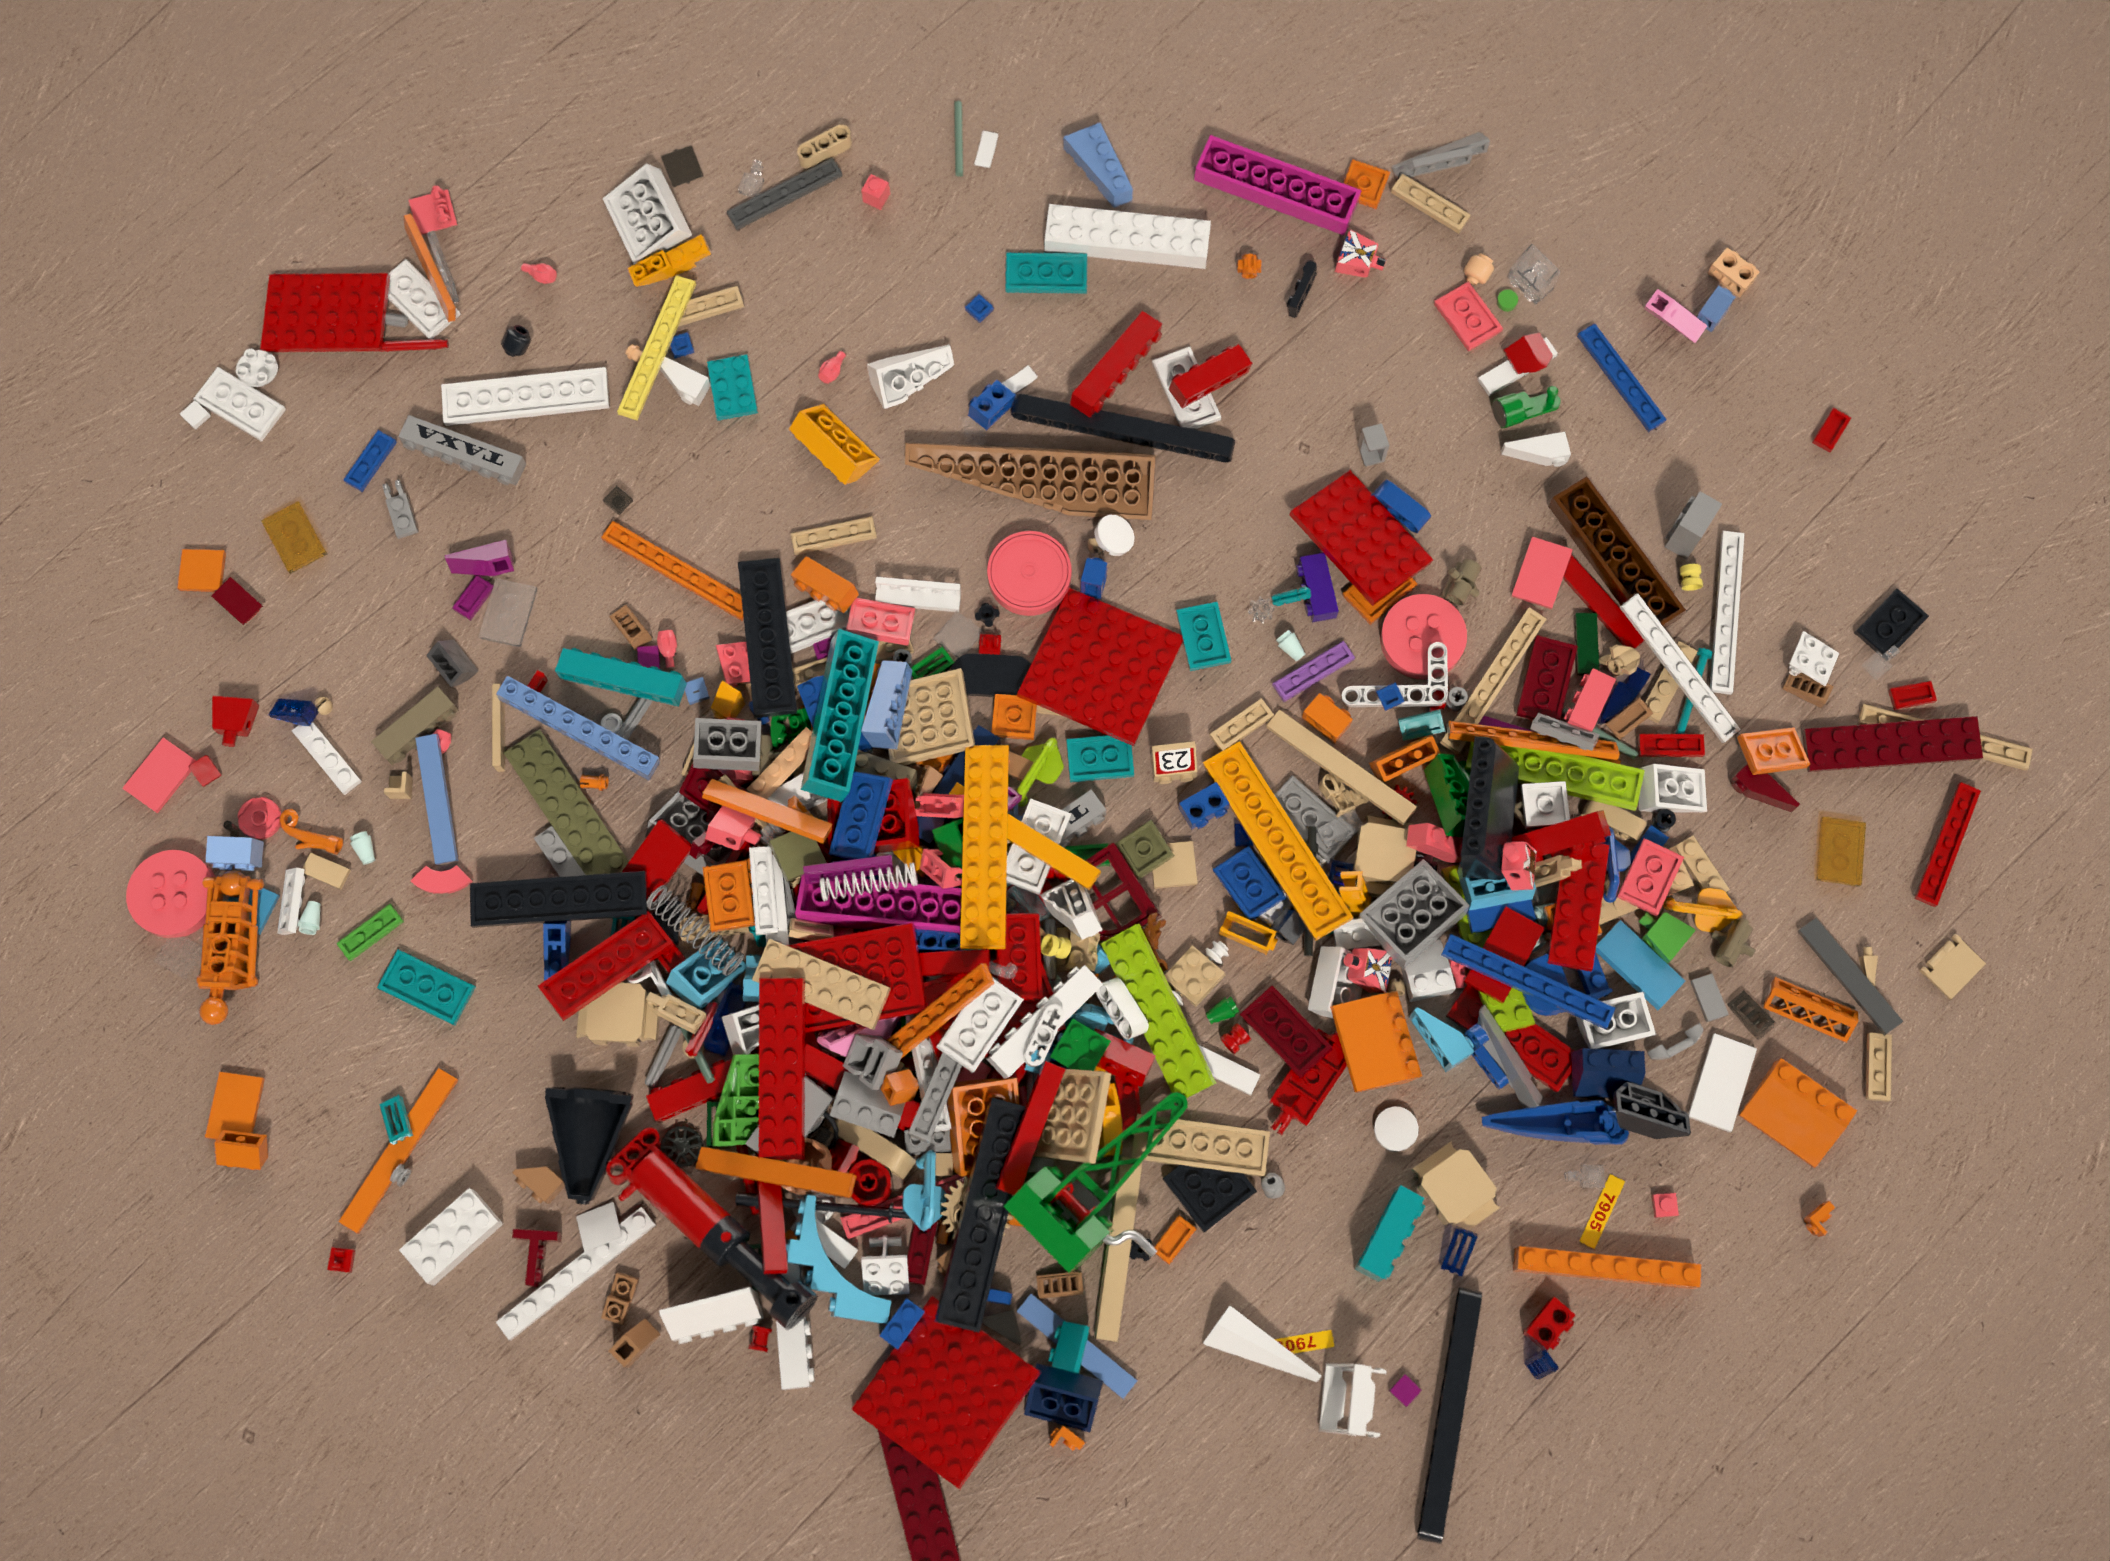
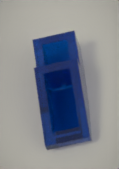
M1637 667L1636 671L1630 674L1626 684L1619 681L1608 700L1598 724L1603 725L1629 706L1645 686L1651 673Z
M729 983L713 1017L711 1029L704 1040L705 1050L722 1056L726 1055L730 1042L722 1017L744 1010L747 1001H743L742 986Z

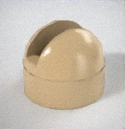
M1088 539L1089 551L1094 554V549H1096L1098 554L1102 553L1103 550L1099 547L1096 539Z
M319 697L314 702V708L319 714L327 715L332 711L333 704L328 698Z
M1395 978L1391 979L1387 986V993L1397 991L1398 996L1404 995V982L1401 979L1395 981Z

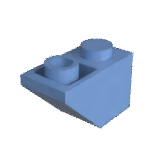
M1718 285L1697 316L1699 320L1707 325L1706 329L1712 333L1724 318L1735 296L1728 289Z

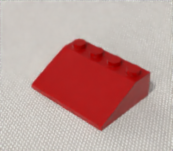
M909 778L896 779L892 782L873 854L919 848V825ZM827 798L828 823L832 824V830L828 835V852L843 801L840 802Z

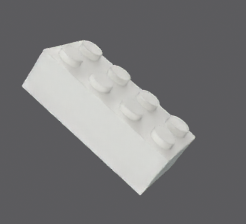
M469 1188L399 1251L426 1283L434 1286L499 1229L503 1223L478 1193Z

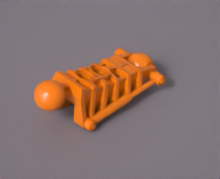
M237 870L226 871L223 875H217V878L205 877L202 881L204 888H207L206 919L205 924H203L201 974L197 977L199 989H210L209 998L202 1002L199 1008L201 1019L210 1025L220 1024L227 1018L229 1012L228 1006L223 1000L224 990H239L258 985V979L255 977L258 926L256 924L258 890H262L264 881L262 879H251L250 876H245V874ZM250 889L253 890L252 906L248 904ZM225 894L230 897L239 896V902L223 901V895ZM228 923L236 924L235 934H227ZM227 943V947L222 950L223 944ZM221 964H224V968L220 971Z

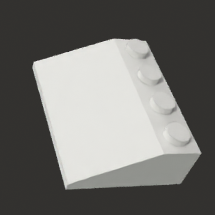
M645 164L603 198L634 265L661 250L667 252L674 249L692 236L661 169Z
M750 1287L659 1310L671 1340L678 1341L679 1344L691 1342L692 1337L701 1335V1339L714 1336V1331L722 1329L723 1333L737 1330L736 1326L745 1324V1327L758 1325V1320L764 1319L758 1292Z

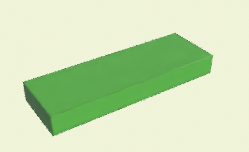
M389 904L336 944L351 962L404 921L394 907Z

